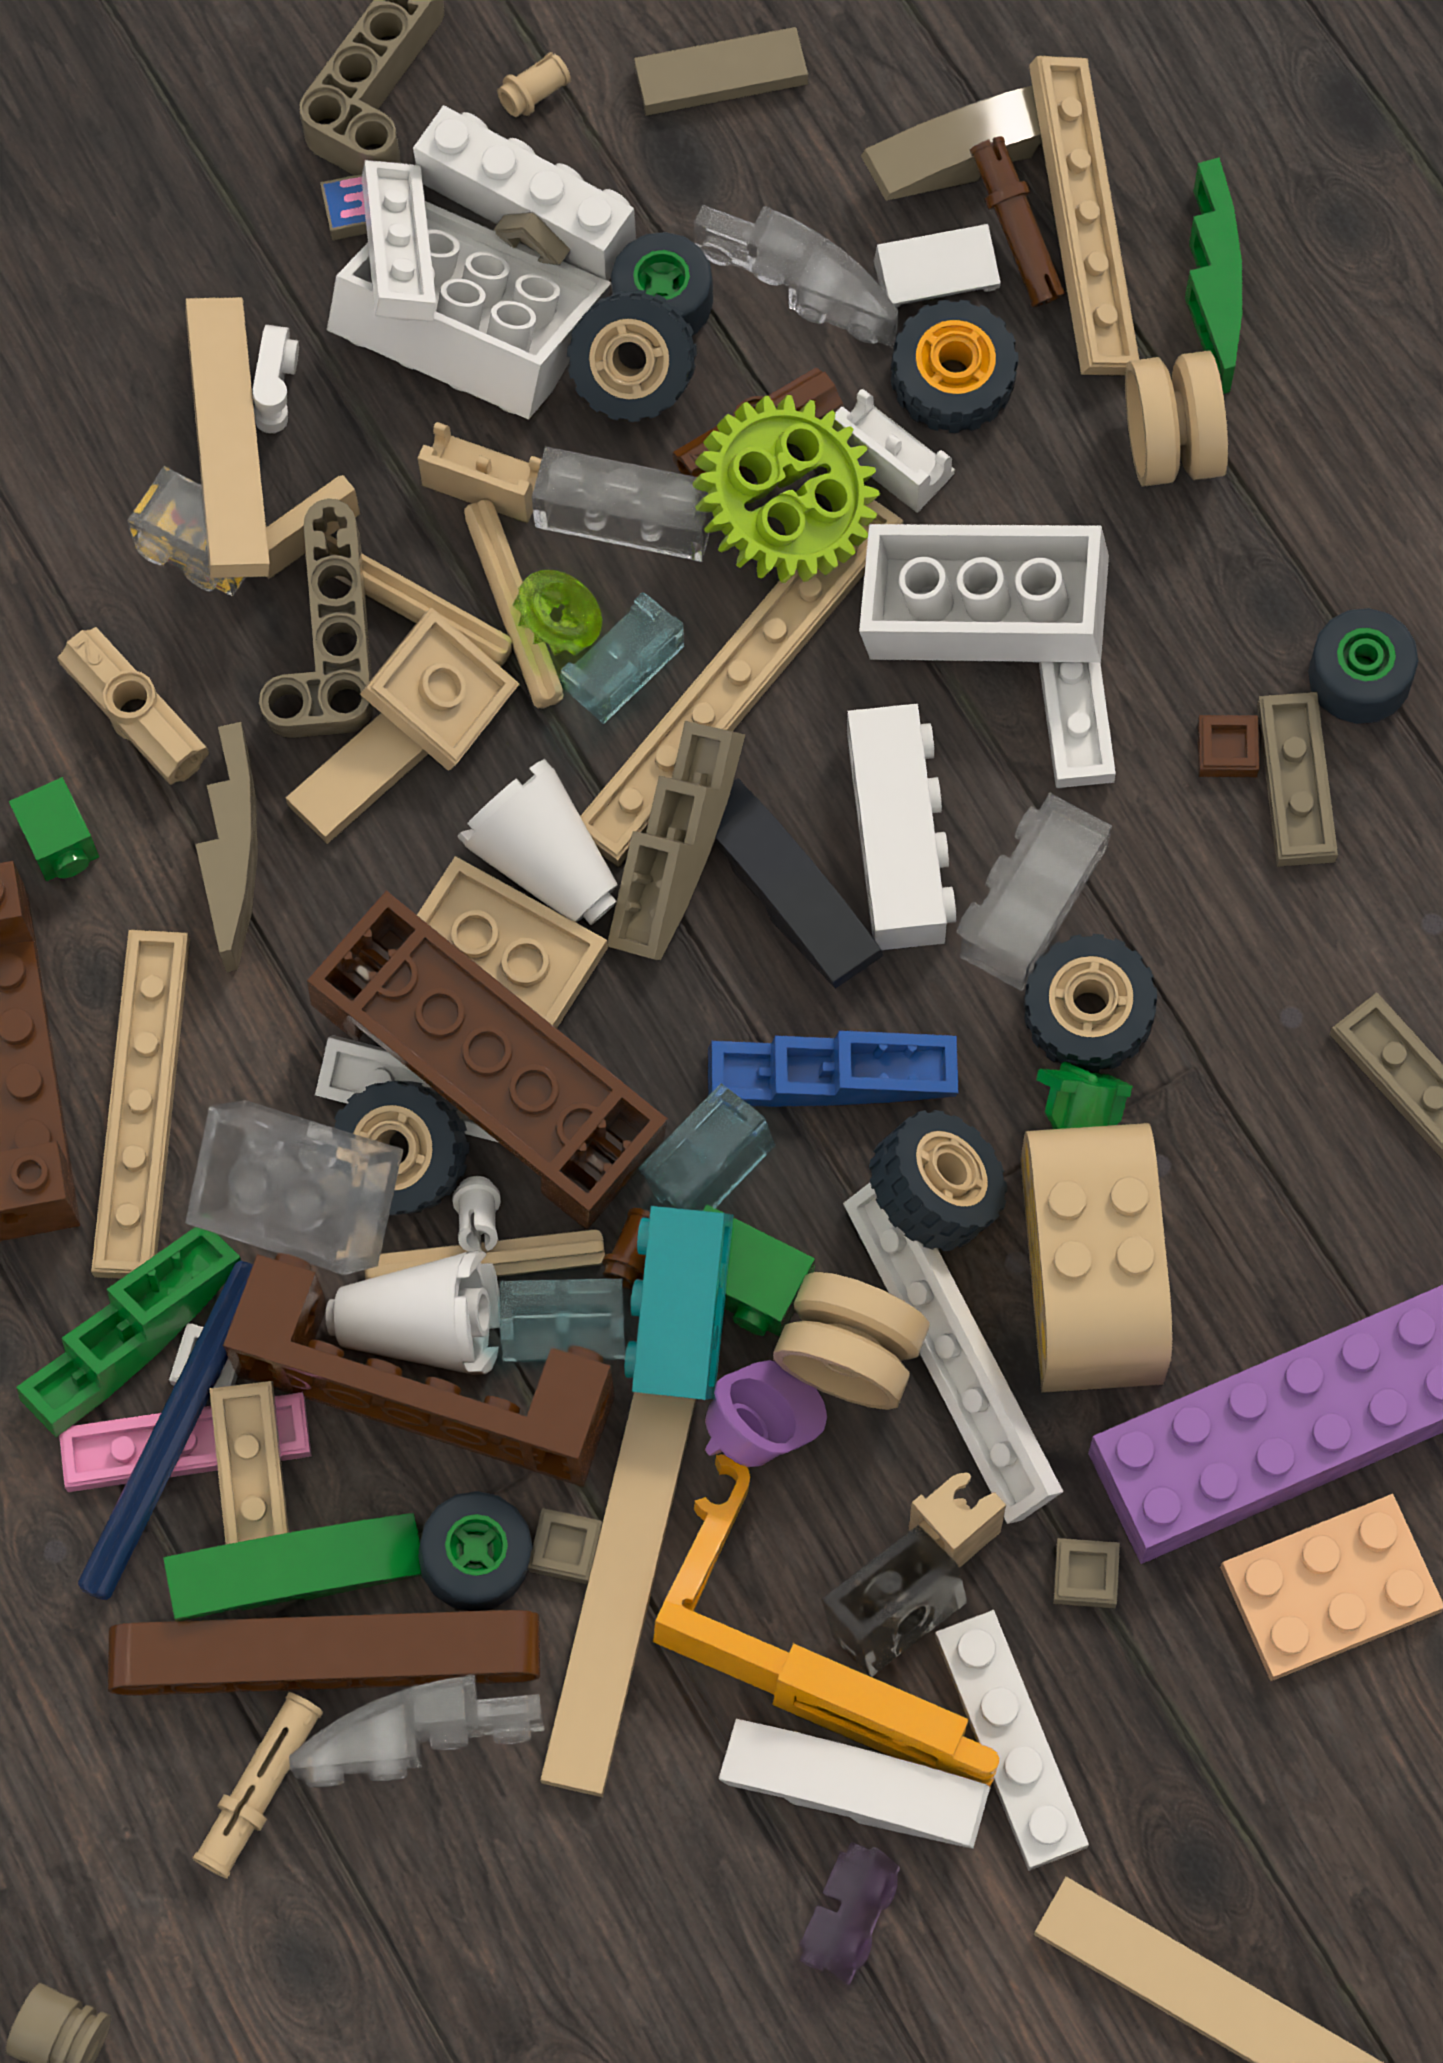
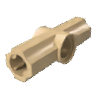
M97 627L87 631L81 630L67 641L66 647L58 656L59 664L108 716L117 734L124 739L130 740L170 785L178 781L184 782L200 769L203 760L209 755L207 747L156 693L149 677L142 672L136 671ZM132 699L146 701L144 706L135 712L127 713L120 710L126 702Z

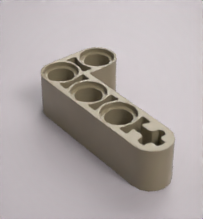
M373 0L301 99L300 117L304 137L312 152L354 176L363 173L365 160L400 163L396 127L392 119L378 109L441 24L444 18V0ZM385 36L396 37L395 39H392L390 41L379 40L380 38H383ZM355 77L366 78L361 82H349L350 79ZM324 119H336L335 122H332L330 124L318 123L319 121ZM371 144L383 145L381 148L376 150L364 149L366 146Z
M327 498L313 504L304 518L315 672L284 674L273 677L264 685L260 692L259 705L264 719L271 730L282 737L296 738L351 733L361 730L372 718L374 706L363 697L358 708L353 712L346 714L338 713L331 708V700L339 691L351 689L361 693L371 681L372 672L359 530L354 513L350 507L338 499ZM336 521L340 527V530L337 531V546L340 556H330L329 547L324 532L327 531L328 522ZM342 576L352 582L349 593L342 598L330 599L321 593L324 583L332 577ZM343 632L355 636L357 639L356 646L347 655L334 656L326 650L329 639L335 634ZM292 694L302 698L303 707L296 716L284 719L272 713L276 700L281 696Z

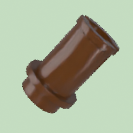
M635 1207L629 1209L626 1222L613 1252L605 1254L602 1260L603 1265L606 1267L603 1272L604 1278L619 1287L631 1290L636 1279L643 1280L646 1255L638 1254L637 1238L641 1219L650 1218L649 1211Z

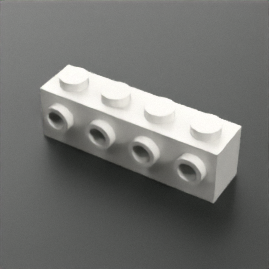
M443 105L413 147L415 163L421 167L422 184L495 224L499 223L503 215L534 212L570 249L563 261L602 279L610 280L616 257L628 243L636 240L634 208L631 207L622 195L610 189L602 191L583 181L582 177L567 165L560 163L553 165L540 158L526 143L519 139L509 138L507 140L489 130L485 123L473 114L467 112L459 114Z

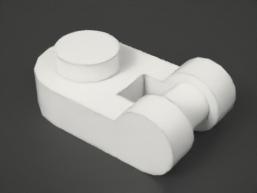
M265 325L253 384L255 424L261 431L266 433H277L287 425V387L284 383L285 373L295 374L299 353V341L289 339V328Z

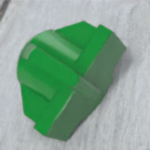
M1066 1061L1061 1064L1060 1070L1039 1069L1036 1078L1037 1081L1050 1087L1045 1114L1052 1125V1129L1117 1125L1122 1120L1127 1097L1131 1096L1133 1088L1132 1085L1109 1074L1090 1073Z

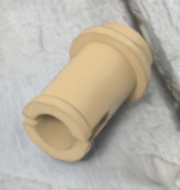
M550 52L542 60L515 77L510 74L503 79V86L498 88L497 93L502 105L509 114L514 117L520 114L529 116L534 112L535 104L560 87L569 84L571 77L562 59L557 54L553 55Z

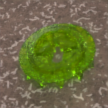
M540 570L529 575L518 587L519 593L512 606L521 612L518 626L529 628L534 633L533 644L546 642L549 644L554 655L567 650L576 656L583 649L591 646L598 638L602 628L600 607L589 589L576 578L561 571ZM562 603L565 608L562 611L561 620L557 623L550 619L549 614L554 607L558 608Z

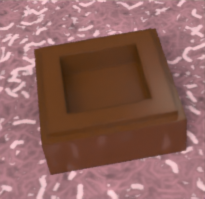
M1199 715L1197 723L1199 777H1257L1259 772L1258 715Z

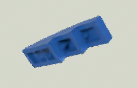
M838 1031L835 1038L775 1036L771 1043L711 1041L708 1047V1105L832 1106L956 1097L958 1094L957 1036Z

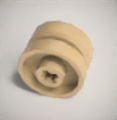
M1211 351L1187 353L1178 356L1173 367L1172 380L1166 365L1159 357L1129 361L1125 373L1126 413L1133 462L1141 486L1174 482L1179 471L1180 457L1184 469L1192 480L1224 476L1228 463L1227 420L1220 374Z
M813 1272L805 1275L794 1301V1310L802 1321L784 1326L773 1353L774 1361L798 1380L842 1400L870 1408L886 1410L898 1408L910 1374L901 1361L918 1357L928 1333L930 1322L920 1311L905 1301L872 1285L833 1273Z

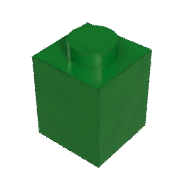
M63 777L9 801L46 882L55 877L69 878L84 871L90 861L99 858L90 832Z

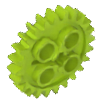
M787 395L778 404L777 409L770 397L764 396L756 404L755 409L748 402H745L735 411V417L727 414L717 424L719 432L713 430L704 440L703 444L709 451H704L696 459L695 465L706 471V473L700 474L692 482V487L708 492V495L695 508L696 511L713 513L714 518L704 530L706 533L720 530L723 532L725 538L718 547L720 552L727 551L733 546L740 550L736 563L737 567L741 568L752 558L757 561V576L759 578H763L773 567H777L781 583H786L794 575L796 569L803 582H808L817 574V568L826 576L838 566L837 560L845 563L856 553L853 546L858 547L868 538V533L862 526H868L876 518L877 513L865 505L870 504L879 496V490L865 486L864 482L876 473V468L859 465L858 459L868 449L866 445L850 448L847 440L854 430L851 426L839 432L832 428L836 414L834 411H830L820 420L815 417V402L809 400L800 411H796L792 395ZM787 443L799 447L803 452L805 462L792 457L788 451ZM739 466L752 470L756 475L758 485L747 482L741 476ZM822 466L827 469V474L819 475L806 481L796 492L794 490H787L771 499L764 506L751 512L747 511L744 507V504L766 497L776 486L785 488L818 467ZM815 493L822 494L830 501L833 509L832 512H828L818 505ZM767 516L774 517L783 524L786 536L779 535L771 529Z

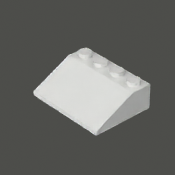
M425 201L436 296L433 321L413 319L399 321L391 317L375 316L369 247L367 243L336 275L327 330L348 339L357 346L373 350L399 362L407 368L418 370L443 381L456 390L470 393L499 406L508 413L517 414L529 420L553 392L570 362V358L567 357V348L571 343V334L575 325L596 302L607 297L610 292L611 282L563 261L560 265L541 263L537 261L541 255L530 247L519 243L514 249L498 237L495 231Z

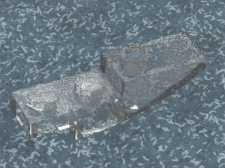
M702 205L694 221L695 244L701 248L709 261L721 266L732 264L753 272L758 279L770 285L785 284L789 286V308L796 310L802 318L817 324L827 322L846 329L853 337L862 342H880L890 347L894 346L897 337L898 310L871 275L843 249L817 231L766 206H763L755 224Z
M474 1675L439 1680L411 1687L372 1701L341 1717L312 1736L289 1756L290 1770L296 1779L306 1778V1785L309 1787L340 1785L344 1783V1775L367 1772H369V1778L372 1781L403 1779L407 1777L408 1768L422 1767L420 1742L430 1741L431 1749L452 1750L468 1746V1738L493 1735L494 1743L515 1744L531 1740L532 1731L545 1730L543 1705L539 1694L479 1700V1688Z

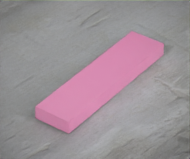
M303 1392L274 1396L281 1461L312 1457ZM211 1406L203 1408L170 1477L218 1470ZM161 1413L71 1426L60 1434L64 1485L67 1492L126 1484Z

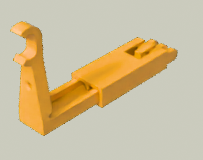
M725 1454L716 1455L715 1466L719 1475L731 1476L736 1484L729 1499L723 1504H713L707 1497L695 1500L694 1511L704 1520V1523L655 1620L653 1642L774 1694L772 1705L894 1758L974 1780L991 1787L999 1765V1756L995 1750L964 1737L969 1719L796 1644L792 1645L790 1652H786L694 1612L747 1496L750 1483V1473L747 1467L734 1462Z

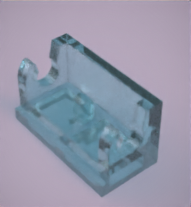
M643 592L634 600L635 604L624 618L575 664L568 662L560 670L562 673L558 676L562 688L603 724L684 648L683 623Z
M721 1083L639 1167V1170L645 1176L652 1193L661 1203L667 1199L677 1209L703 1211L706 1204L716 1208L775 1147L765 1117Z
M623 1279L500 1281V1340L503 1362L546 1361L551 1347L567 1352L570 1345L595 1351L603 1356V1360H625V1295Z

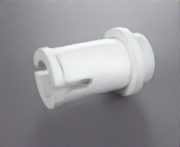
M468 1177L459 1184L452 1197L454 1209L459 1214V1245L468 1252L482 1251L481 1235L484 1234L485 1247L489 1251L496 1245L498 1240L495 1212L499 1209L501 1203L500 1192L485 1177Z

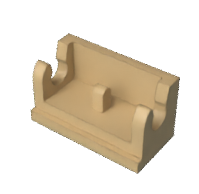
M436 422L433 432L435 434L433 446L423 445L418 456L422 486L469 503L490 500L493 502L497 513L528 523L549 477V470L546 469L545 460L532 456L528 463L451 436L449 426Z
M960 1473L952 1476L926 1499L921 1494L912 1502L909 1531L949 1576L1001 1533L1006 1504L995 1492L980 1499L972 1509L966 1505V1499H954V1494L959 1489L965 1488L970 1482L971 1475L969 1473Z

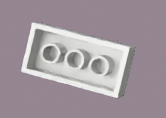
M869 524L859 632L870 660L1101 663L1109 561L1102 526Z

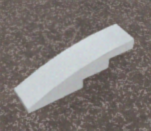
M736 1719L719 1780L728 1786L782 1797L794 1805L848 1816L860 1824L972 1849L974 1848L990 1789L984 1783L920 1764L741 1719Z

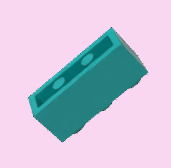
M651 1206L650 1218L641 1219L638 1230L637 1251L639 1255H646L643 1280H635L631 1296L632 1316L639 1317L637 1341H629L627 1345L624 1365L625 1377L633 1378L632 1392L702 1400L715 1398L714 1392L717 1382L734 1215Z

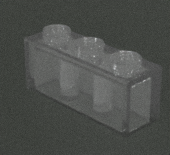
M546 446L532 494L536 528L701 562L709 537V533H706L704 528L714 516L712 512L696 511L695 506L708 495V492L692 487V482L697 477Z
M1051 793L1048 794L1039 810L1031 806L1016 830L1015 838L1020 840L1015 851L1010 858L1001 854L987 878L986 886L992 889L981 906L972 902L960 921L956 932L963 936L960 958L1022 991L1027 983L1029 973L1032 974L1035 962L1041 954H1045L1107 850L1112 826Z

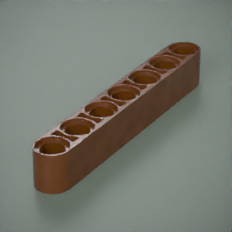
M523 1610L122 1623L109 1627L108 1692L118 1695L501 1684L529 1682L540 1678L539 1614Z

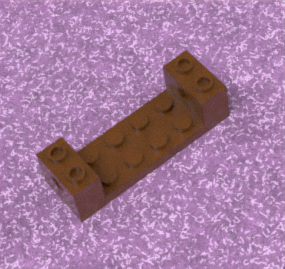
M14 861L0 863V1241L81 1226L29 894Z
M387 890L307 980L310 1003L315 1009L354 1041L357 1042L364 1033L372 1038L541 1177V1193L586 1230L592 1226L664 1141L667 1118Z
M277 1253L275 1259L257 1254L223 1344L237 1377L255 1383L272 1381L274 1389L290 1394L303 1392L305 1399L584 1488L615 1398L611 1366L602 1363L603 1356L590 1349L575 1345L568 1346L567 1352L551 1347L528 1414L524 1416L519 1414L521 1408L518 1405L499 1397L485 1396L484 1402L461 1396L462 1389L439 1378L427 1377L423 1384L401 1377L402 1369L383 1360L369 1358L366 1365L343 1358L344 1351L340 1348L315 1340L326 1312L327 1302L316 1272L310 1271L311 1264L299 1257L286 1253Z

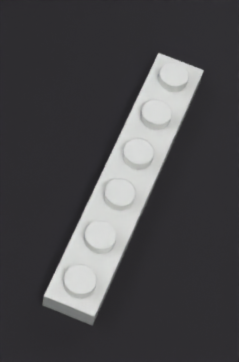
M869 1183L843 1204L888 1292L920 1311L930 1322L920 1355L991 1493L995 1492L1006 1504L1004 1518L1007 1524L1022 1521L1063 1493V1490L937 1248L932 1250L923 1247L922 1243L916 1240L913 1242L904 1236L905 1233L898 1227L895 1228L888 1220L889 1217L885 1211L880 1209L875 1200L877 1198L875 1190L871 1189V1184Z

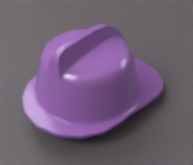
M768 1360L753 1363L723 1376L716 1382L715 1398L708 1407L705 1419L708 1433L711 1436L705 1451L709 1456L723 1452L734 1462L745 1467L762 1466L780 1454L791 1452L812 1442L824 1431L827 1421L824 1401L816 1388L798 1380L783 1370L775 1361Z

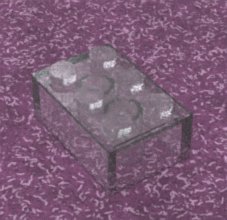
M247 1100L209 1106L185 1223L275 1253L290 1254L312 1265L343 1275L377 1267L403 1149Z

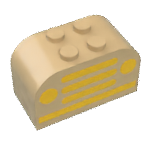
M1150 1124L1025 1131L1020 1160L1041 1393L1163 1385L1172 1356V1315L1157 1159Z

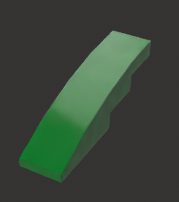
M1219 157L1200 162L1197 166L1193 192L1202 215L1194 216L1189 246L1198 269L1189 271L1185 300L1203 351H1211L1215 358L1223 394H1226L1231 390L1242 320V258L1235 210Z
M203 1221L107 1288L110 1304L61 1338L65 1353L16 1387L20 1401L55 1437H58L109 1398L150 1362L226 1283L235 1263L241 1261V1257Z
M414 1513L295 1531L163 1557L176 1621L234 1609L245 1611L301 1598L307 1601L422 1576L418 1557L420 1540Z

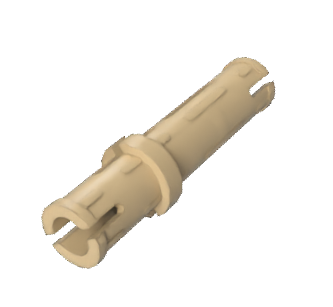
M289 1692L287 1694L285 1703L256 1749L253 1758L231 1796L224 1794L217 1807L222 1811L199 1851L194 1854L192 1859L218 1876L225 1879L229 1877L231 1868L253 1830L261 1831L267 1818L263 1816V1813L286 1773L291 1768L294 1759L317 1719H320L323 1712L320 1708L294 1693Z

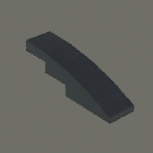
M739 778L734 780L714 844L727 856L733 873L765 905L772 923L836 989L883 957L882 950L840 894L772 813Z

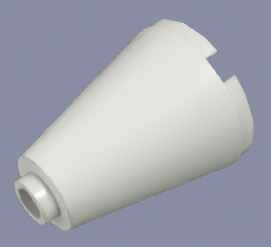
M543 759L529 768L535 775L524 785L517 779L513 780L467 823L472 829L460 832L457 837L465 844L466 848L557 913L575 923L585 918L592 925L616 904L617 901L611 893L618 884L554 768Z
M469 1251L342 1286L338 1289L335 1299H330L327 1303V1330L331 1336H336L339 1345L343 1348L468 1374H486L492 1370L499 1348L488 1347L489 1329L501 1328L500 1291L496 1271L492 1263L481 1264V1261L487 1255L484 1251Z

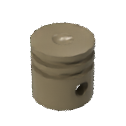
M38 1983L26 1998L14 2021L7 2039L6 2054L27 2063H95L109 2031L111 2015L105 2012H100L97 2015L96 2008L90 2005H86L82 2009V2001L64 1995L44 1983Z

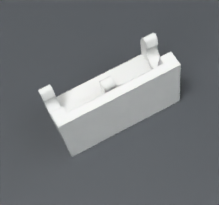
M988 224L878 244L876 248L874 266L886 311L897 309L901 304L984 289V292L993 291L999 288L1001 284Z
M861 389L856 397L858 400L851 413L844 407H841L836 412L832 428L839 432L851 426L854 430L847 440L850 448L866 445L868 449L858 459L859 465L875 467L876 473L871 477L918 513L954 475L955 469L952 467V458L942 450L937 454L932 452L874 406V397L864 389Z

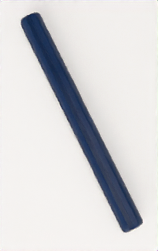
M244 1261L235 1263L78 1580V1586L90 1596L101 1600H108L112 1596L210 1396L209 1388H214L229 1358L223 1344L253 1264Z

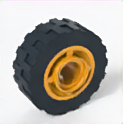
M948 299L938 301V304L930 307L926 305L920 308L917 315L913 318L910 316L905 321L903 331L901 333L898 332L895 340L890 370L892 371V390H896L898 403L901 408L905 407L909 411V416L917 423L921 421L928 425L927 428L938 431V429L949 430L948 433H959L960 430L965 429L973 431L980 428L981 424L986 421L990 423L998 416L999 410L1006 407L1010 400L1011 391L1014 388L1018 366V352H1015L1016 341L1012 333L1009 334L1005 328L1006 323L1000 317H995L990 313V309L983 305L978 307L970 304L971 301L960 299L959 302H949ZM948 360H956L963 363L967 369L955 373L946 370L941 364Z

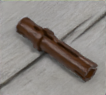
M997 136L992 139V143L990 139L973 146L969 151L971 156L974 157L988 192V196L984 199L987 208L996 212L1031 300L1030 304L1032 308L1042 306L1044 301L1045 304H1048L1063 297L1066 292L1061 286L1026 198L1027 194L1030 193L1026 181L1020 182L1006 148L1004 136Z

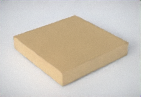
M431 607L366 685L360 695L449 771L463 757L519 683Z

